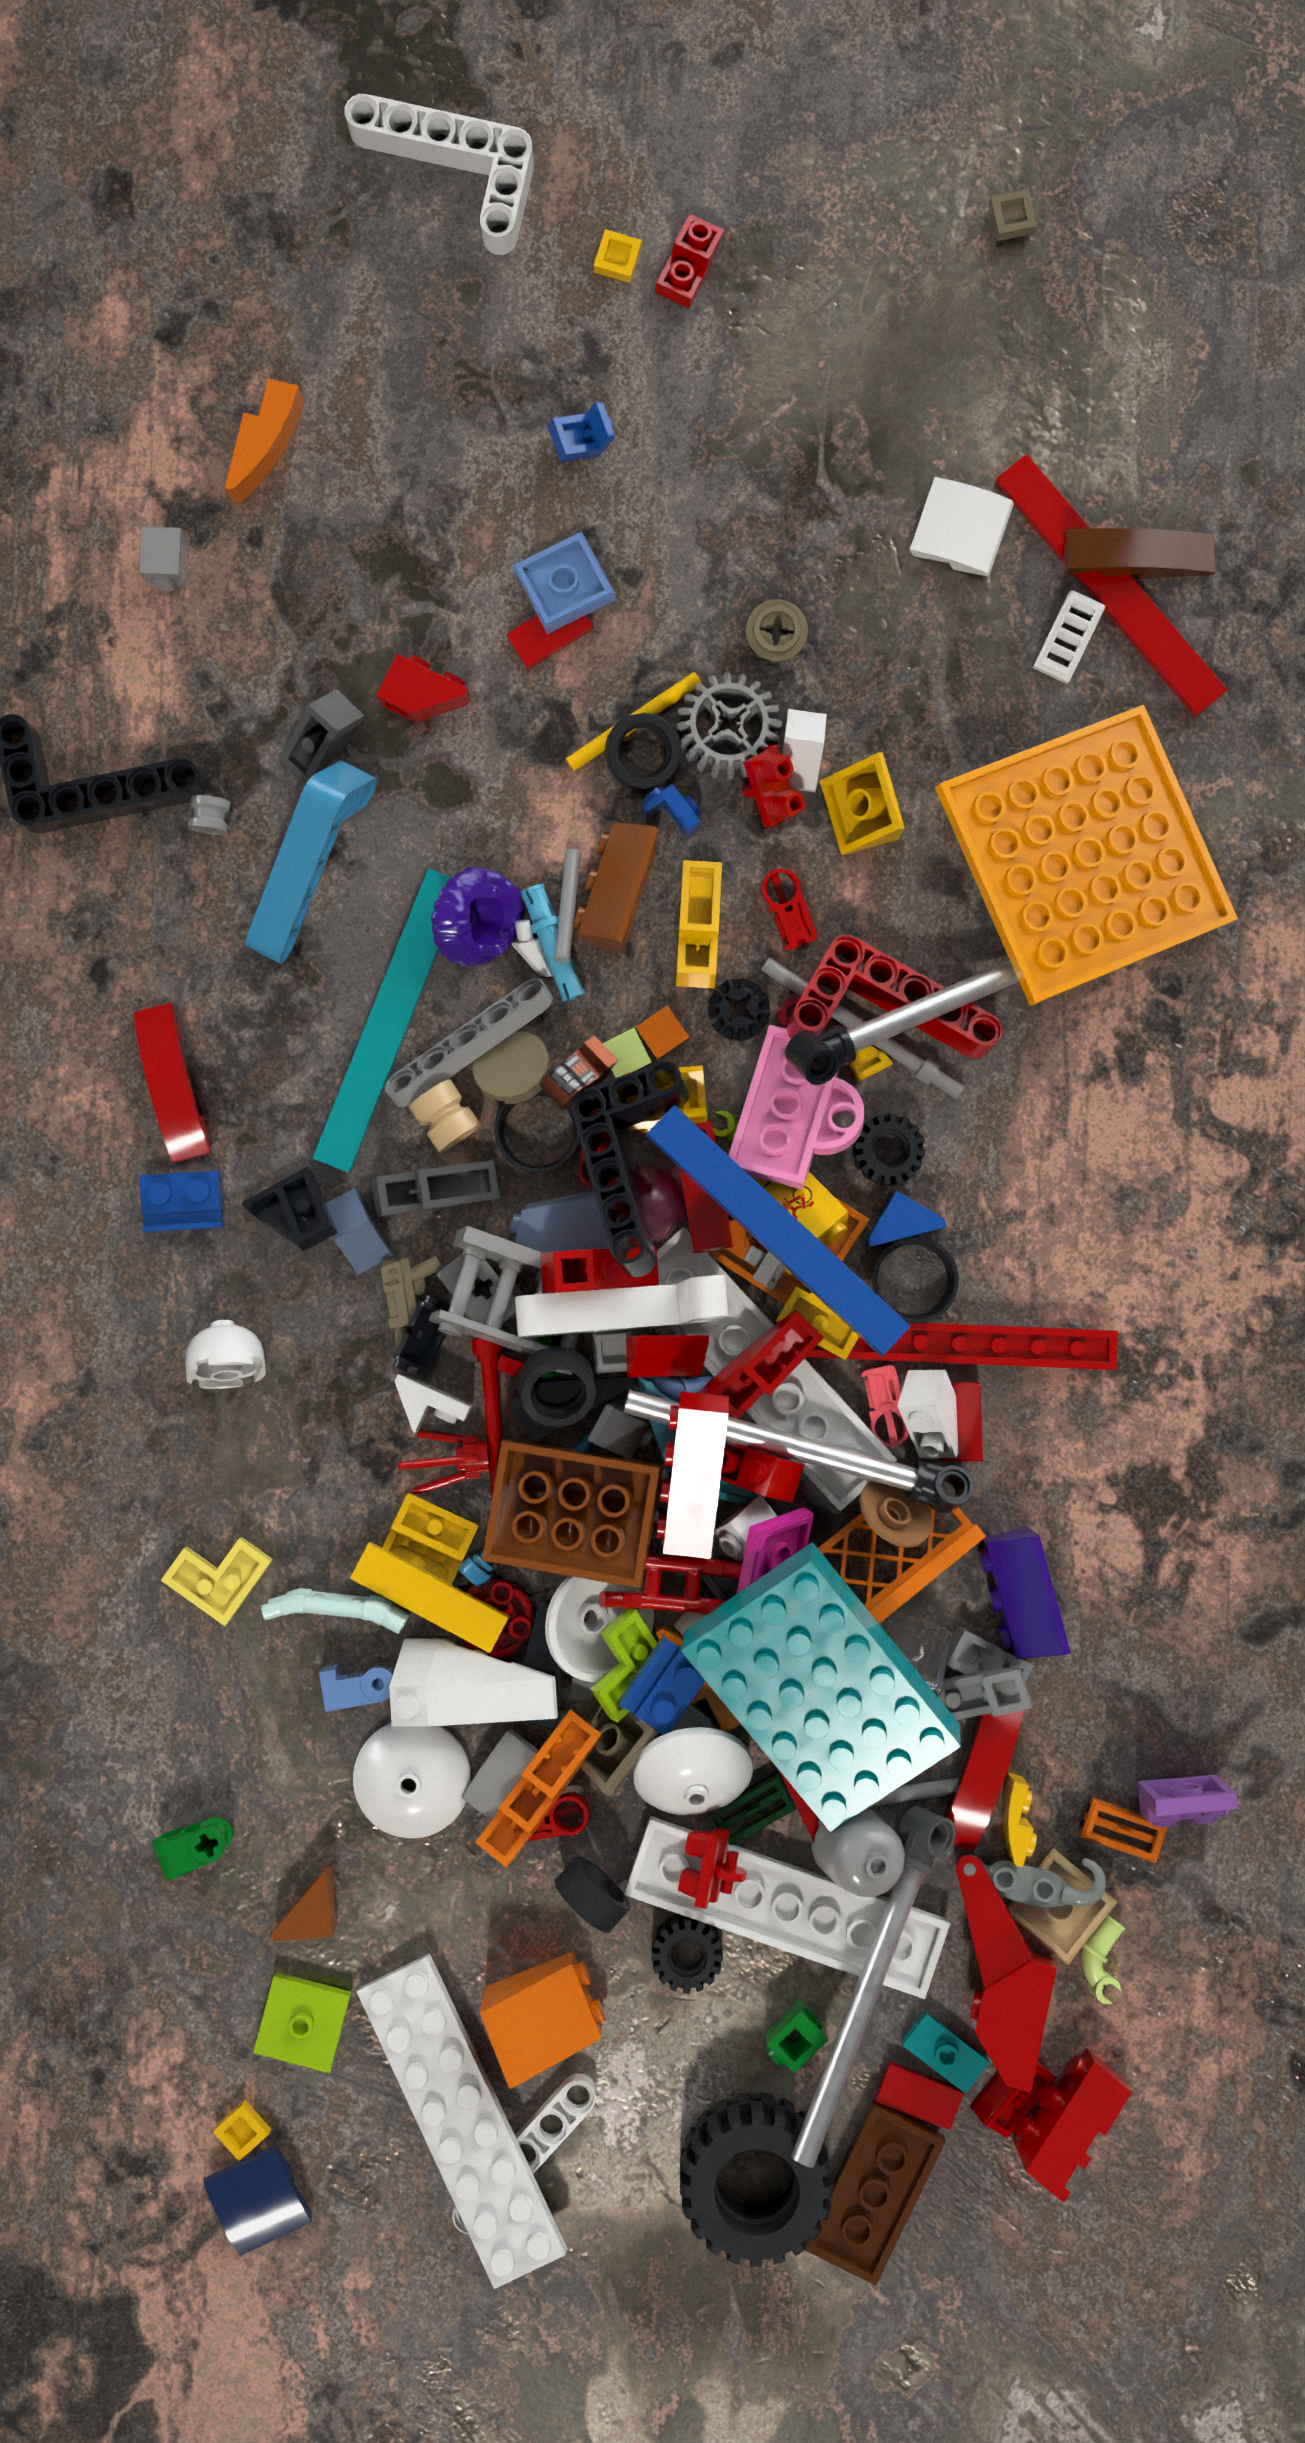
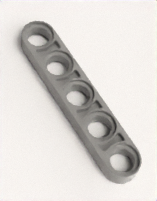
M540 978L524 982L393 1074L385 1084V1092L396 1106H409L423 1093L449 1079L543 1013L553 1001L551 992Z

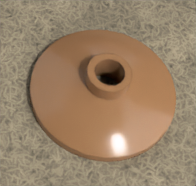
M875 1481L868 1482L860 1494V1507L866 1522L873 1531L887 1542L896 1546L915 1547L922 1544L930 1535L932 1528L931 1515L926 1504L908 1499L907 1490Z

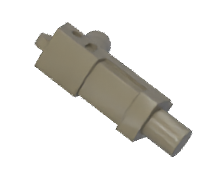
M437 1255L413 1267L410 1258L397 1262L388 1259L382 1261L380 1275L383 1293H386L390 1318L387 1319L388 1327L394 1330L396 1347H398L405 1332L410 1334L408 1324L418 1305L416 1295H423L426 1291L425 1278L443 1269Z

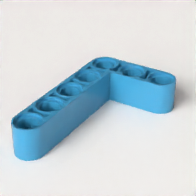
M342 760L310 777L300 795L245 940L246 947L279 964H282L287 959L295 944L341 824L366 807L377 784L376 777Z

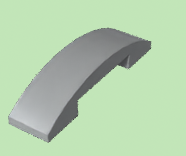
M1021 1667L970 1673L927 1683L956 1720L992 1713L993 1716L1030 1709L1033 1706Z

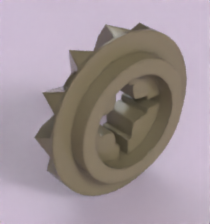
M780 599L768 600L758 605L751 612L746 624L748 646L752 648L758 658L770 660L772 663L784 660L790 661L792 657L802 651L808 636V624L802 611L793 603ZM776 617H780L781 630L787 631L788 635H781L777 646H774L772 634L766 633L765 630L772 629L774 623H776Z

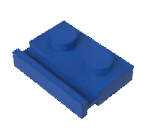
M221 1171L139 1175L141 1215H143L142 1232L224 1228V1222H222Z
M663 1635L618 1700L620 1707L627 1709L637 1718L664 1735L671 1732L705 1683V1680L681 1652V1647Z

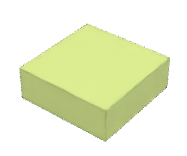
M635 1028L603 1043L618 1059L611 1069L615 1078L625 1075L624 1073L634 1072L652 1064Z

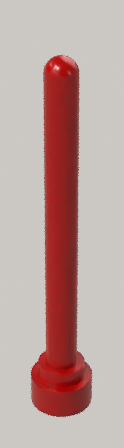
M472 1338V1355H476L477 1362H481L492 1497L501 1442L503 1441L496 1366L500 1353H503L504 1349L501 1345L480 1338Z

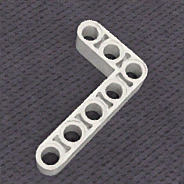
M357 94L347 101L345 117L352 141L357 146L489 175L480 215L484 245L489 252L495 255H505L515 248L534 169L532 140L525 130L519 127L368 94ZM361 119H372L367 124H358ZM402 126L410 128L403 133H398L395 131L397 128ZM437 135L448 136L445 140L442 141L433 140V138ZM476 143L485 144V146L481 149L470 148L473 144ZM520 151L524 153L522 156L517 158H512L508 156L511 152ZM505 188H511L515 190V192L510 195H502L499 193L501 190ZM497 225H503L507 227V229L501 233H494L490 231L493 227Z
M726 1275L693 1277L672 1285L547 1293L515 1297L518 1338L699 1325L729 1317Z

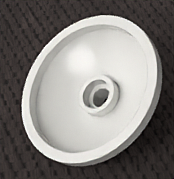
M568 1576L560 1584L547 1610L545 1634L549 1651L561 1669L577 1679L599 1682L619 1663L600 1632L626 1609L601 1607L599 1605V1594L601 1591H639L644 1593L643 1581L641 1588H634ZM635 1609L652 1633L654 1611L652 1609ZM590 1611L589 1619L584 1622L585 1614Z
M392 1723L386 1724L374 1732L365 1742L357 1756L353 1771L354 1793L362 1812L376 1827L388 1834L401 1838L430 1836L450 1825L464 1808L466 1801L461 1797L471 1783V1766L467 1753L459 1740L443 1726L392 1727ZM406 1778L413 1779L416 1783V1788L411 1791L406 1790L402 1785V1781Z
M693 1727L664 1734L644 1747L634 1764L633 1778L638 1794L650 1805L671 1814L700 1815L718 1810L735 1800L748 1786L752 1777L753 1765L748 1748L737 1737L718 1729Z

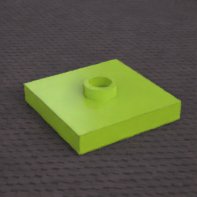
M275 1972L253 2053L330 2074L352 1992Z

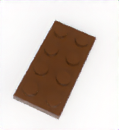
M872 2100L833 2181L834 2191L833 2197L830 2198L831 2211L828 2220H820L822 2231L816 2240H811L808 2237L805 2239V2251L876 2286L946 2142L944 2135Z

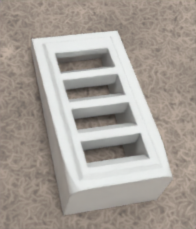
M1070 590L1033 668L1068 684L1100 620L1105 605ZM1069 610L1088 618L1089 621L1069 612ZM1063 622L1083 631L1082 636L1061 627ZM1058 638L1075 646V651L1054 643L1055 639ZM1051 652L1070 661L1068 666L1066 667L1047 658L1048 653Z

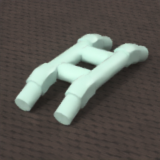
M306 1588L288 1591L285 1595L269 1599L267 1604L261 1605L265 1620L292 1613L360 1618L373 1621L399 1634L410 1616L408 1612L393 1605L392 1601L381 1596L370 1595V1597L316 1592Z

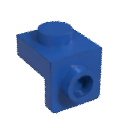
M603 402L594 403L585 414L553 418L547 425L560 462L600 456L615 438L613 422L607 415Z
M673 784L664 790L661 786L655 788L642 800L645 805L641 807V816L645 821H648L662 809H665L687 838L700 830L701 821L698 817L702 813L690 796H686L683 799Z

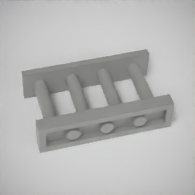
M470 1226L457 1230L452 1245L463 1249L462 1255L465 1256L448 1312L443 1310L435 1311L430 1314L429 1321L440 1324L438 1330L445 1334L461 1337L462 1333H466L530 1356L541 1349L550 1348L537 1343L539 1337L518 1338L516 1335L500 1330L517 1274H522V1271L537 1275L535 1280L539 1283L535 1294H543L540 1253L542 1252ZM486 1258L500 1262L499 1268L502 1269L484 1325L463 1318L480 1261H485ZM580 1334L563 1335L559 1347L575 1350ZM554 1370L559 1373L572 1375V1372L568 1370Z

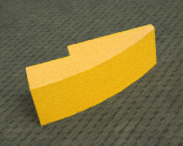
M683 860L676 986L715 989L722 862Z

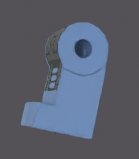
M377 1662L364 1671L340 1674L339 1664L323 1666L319 1676L325 1712L387 1700L390 1697L389 1685L395 1669L388 1663Z

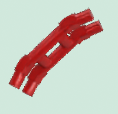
M648 1553L645 1566L644 1593L639 1591H601L599 1594V1605L601 1607H619L622 1609H652L707 1615L726 1601L710 1597L699 1598L701 1574L740 1579L742 1563L718 1558L706 1559ZM662 1570L685 1572L683 1596L659 1594Z

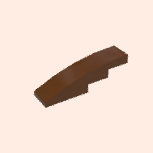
M1149 528L1066 529L1063 534L1066 574L1101 572V576L1137 574V579L1204 576L1216 573L1213 534Z

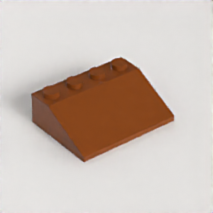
M511 1438L503 1440L501 1442L482 1561L641 1588L659 1502L664 1465Z

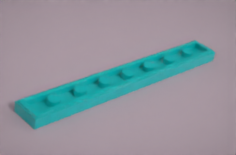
M429 868L427 869L312 1159L351 1174L384 1091L385 1084L388 1081L439 953V948L433 941L431 915L434 911V902L438 899L439 891L445 887L446 882L452 877Z

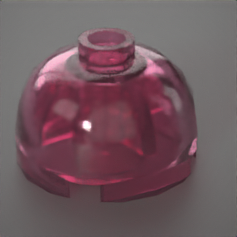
M635 1164L634 1166L637 1171H632L652 1243H656L672 1234L678 1222H683L687 1211L685 1199H682V1192L676 1179L666 1171L649 1165ZM625 1212L624 1221L629 1217L630 1212Z

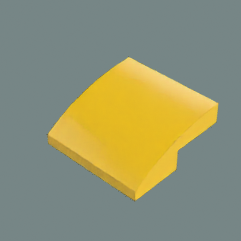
M407 1493L382 1548L452 1585L459 1571L458 1567L463 1562L479 1525Z

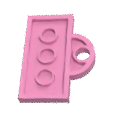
M769 1025L728 1156L751 1177L804 1189L814 1154L831 1155L849 1148L858 1139L864 1125V1105L856 1089L846 1081L837 1078L839 1069L835 1076L825 1084H810L787 1062L785 1049L791 1040L787 1029ZM845 1112L851 1114L855 1121L847 1128H840L833 1123L834 1116Z

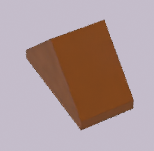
M328 1864L276 1924L270 1934L274 1941L332 1937L337 1927L334 1871Z

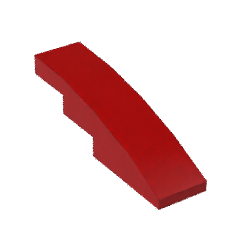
M794 1310L735 1357L698 1393L729 1396L728 1417L739 1419L764 1392L770 1396L824 1337L797 1310Z

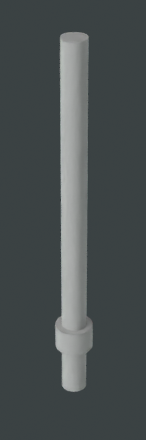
M770 957L761 969V971L799 996H802L808 985V982ZM838 1003L831 1016L849 1029L867 1022L840 1003ZM891 1037L874 1044V1046L915 1072V1078L927 1086L932 1083L954 1099H957L965 1086L940 1071L941 1066L929 1058L925 1061Z

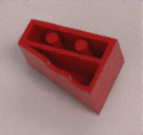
M1088 2048L1085 2049L1081 2056L1076 2055L1069 2061L1064 2071V2077L1056 2086H1051L1044 2092L1039 2102V2108L1031 2117H1025L1019 2123L1013 2139L1025 2171L1063 2203L1071 2193L1065 2188V2185L1076 2167L1080 2166L1085 2170L1092 2159L1086 2154V2151L1098 2133L1106 2136L1132 2094L1125 2079Z

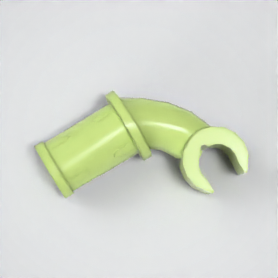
M1109 1915L1105 1917L1083 1945L1081 1954L1082 1967L1088 1981V1989L1103 2004H1113L1102 1994L1103 1985L1112 1984L1121 1991L1119 1982L1108 1972L1104 1971L1102 1965L1103 1962L1107 1963L1106 1955L1121 1933L1126 1929Z

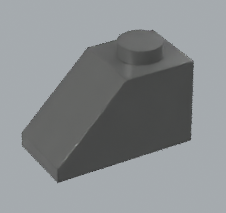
M335 689L308 704L280 760L307 783L310 777L325 769L350 743L365 715Z
M610 1399L607 1401L587 1440L631 1459L635 1451L640 1454L643 1453L653 1433L647 1431L650 1421L624 1413L623 1406Z

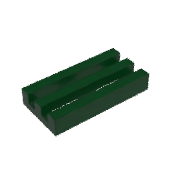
M777 1771L745 1789L728 1805L709 1813L717 1828L728 1829L783 1798L785 1803L732 1834L730 1833L728 1844L733 1846L793 1812L797 1807ZM776 1786L777 1790L728 1818L722 1819V1815Z

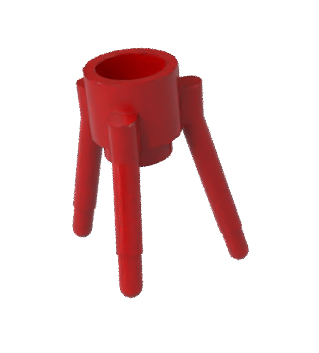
M419 1430L417 1436L420 1438L462 1444L463 1447H456V1456L404 1461L397 1464L400 1470L457 1465V1471L465 1470L414 1487L412 1493L417 1495L466 1479L480 1478V1473L489 1472L487 1441H477V1435L462 1436Z

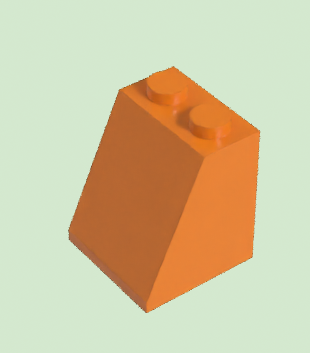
M573 1951L485 1987L479 2013L509 2089L522 2084L601 2039L602 2023L606 2022V2016L598 1998L592 2000L587 1986L591 1985L592 1982L584 1961L578 1963Z

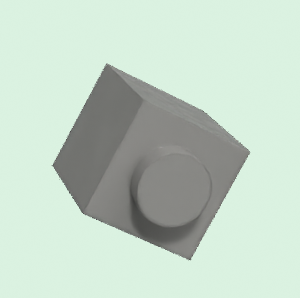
M141 526L139 573L148 586L155 590L173 591L175 586L187 587L189 540L181 528Z

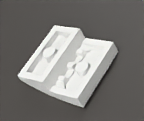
M934 477L910 551L915 557L949 563L953 570L989 577L1014 503L1012 500L988 490Z

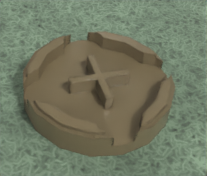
M516 1031L474 1060L472 1070L478 1088L488 1099L504 1101L505 1104H516L531 1099L542 1090L540 1085L549 1072L551 1073L552 1063L546 1046L537 1036L525 1031Z

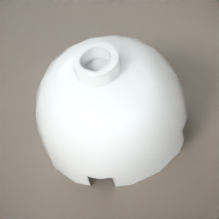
M231 1320L212 1322L209 1328L200 1331L190 1341L186 1350L187 1382L192 1384L193 1379H197L200 1388H236L244 1386L243 1380L240 1378L254 1375V1382L266 1375L262 1343L254 1333L242 1326L234 1325V1322Z

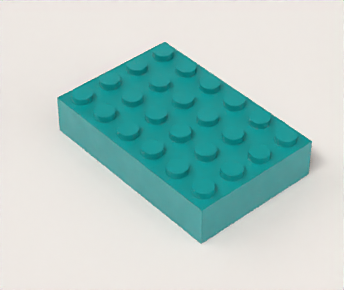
M813 1542L685 1630L681 1652L830 1832L961 1747L960 1724Z

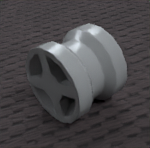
M191 796L190 805L194 811L193 817L188 820L187 828L204 834L226 835L228 825L225 823V814L230 811L231 802L214 796Z

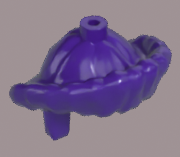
M472 866L456 873L453 878L446 882L445 887L439 891L438 899L434 902V911L431 915L433 941L439 948L440 954L446 956V959L451 963L470 967L488 964L494 958L503 954L511 946L512 941L517 938L515 922L524 919L525 905L521 899V891L509 879L504 878L495 870Z

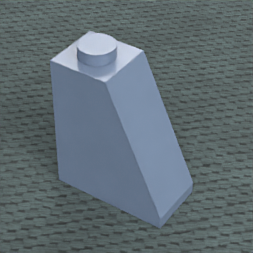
M594 1190L526 1203L521 1214L514 1213L509 1235L516 1237L515 1243L542 1253L609 1248Z

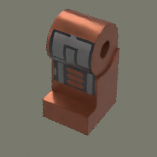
M593 1035L583 1043L580 1049L568 1057L564 1063L554 1069L544 1079L540 1087L563 1110L572 1104L573 1098L580 1091L603 1081L618 1059Z

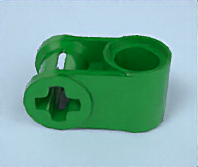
M215 1816L187 1827L171 1830L154 1839L151 1845L165 1880L169 1881L179 1878L194 1869L218 1860L232 1842L233 1828L227 1820ZM207 1835L209 1839L216 1838L218 1843L216 1844L214 1840L207 1841L205 1836Z

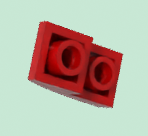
M689 214L674 241L672 254L656 282L654 293L690 309L724 235V229Z

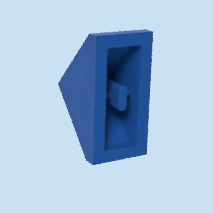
M895 1191L890 1195L866 1236L865 1244L866 1247H871L947 1227L946 1221L934 1212Z

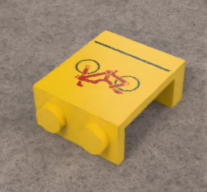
M808 1172L804 1189L752 1177L822 1244L825 1245L828 1242L830 1245H833L847 1232L848 1210L810 1172ZM784 1266V1270L790 1275L791 1272Z

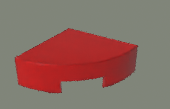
M503 1353L500 1355L496 1368L503 1373L519 1376L525 1361Z

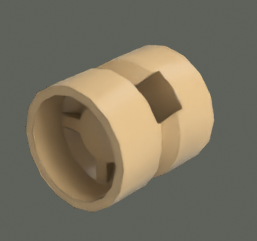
M451 1079L445 1080L429 1089L409 1105V1109L421 1126H430L427 1136L439 1153L460 1143L481 1126L470 1107L460 1106L459 1103L462 1096Z

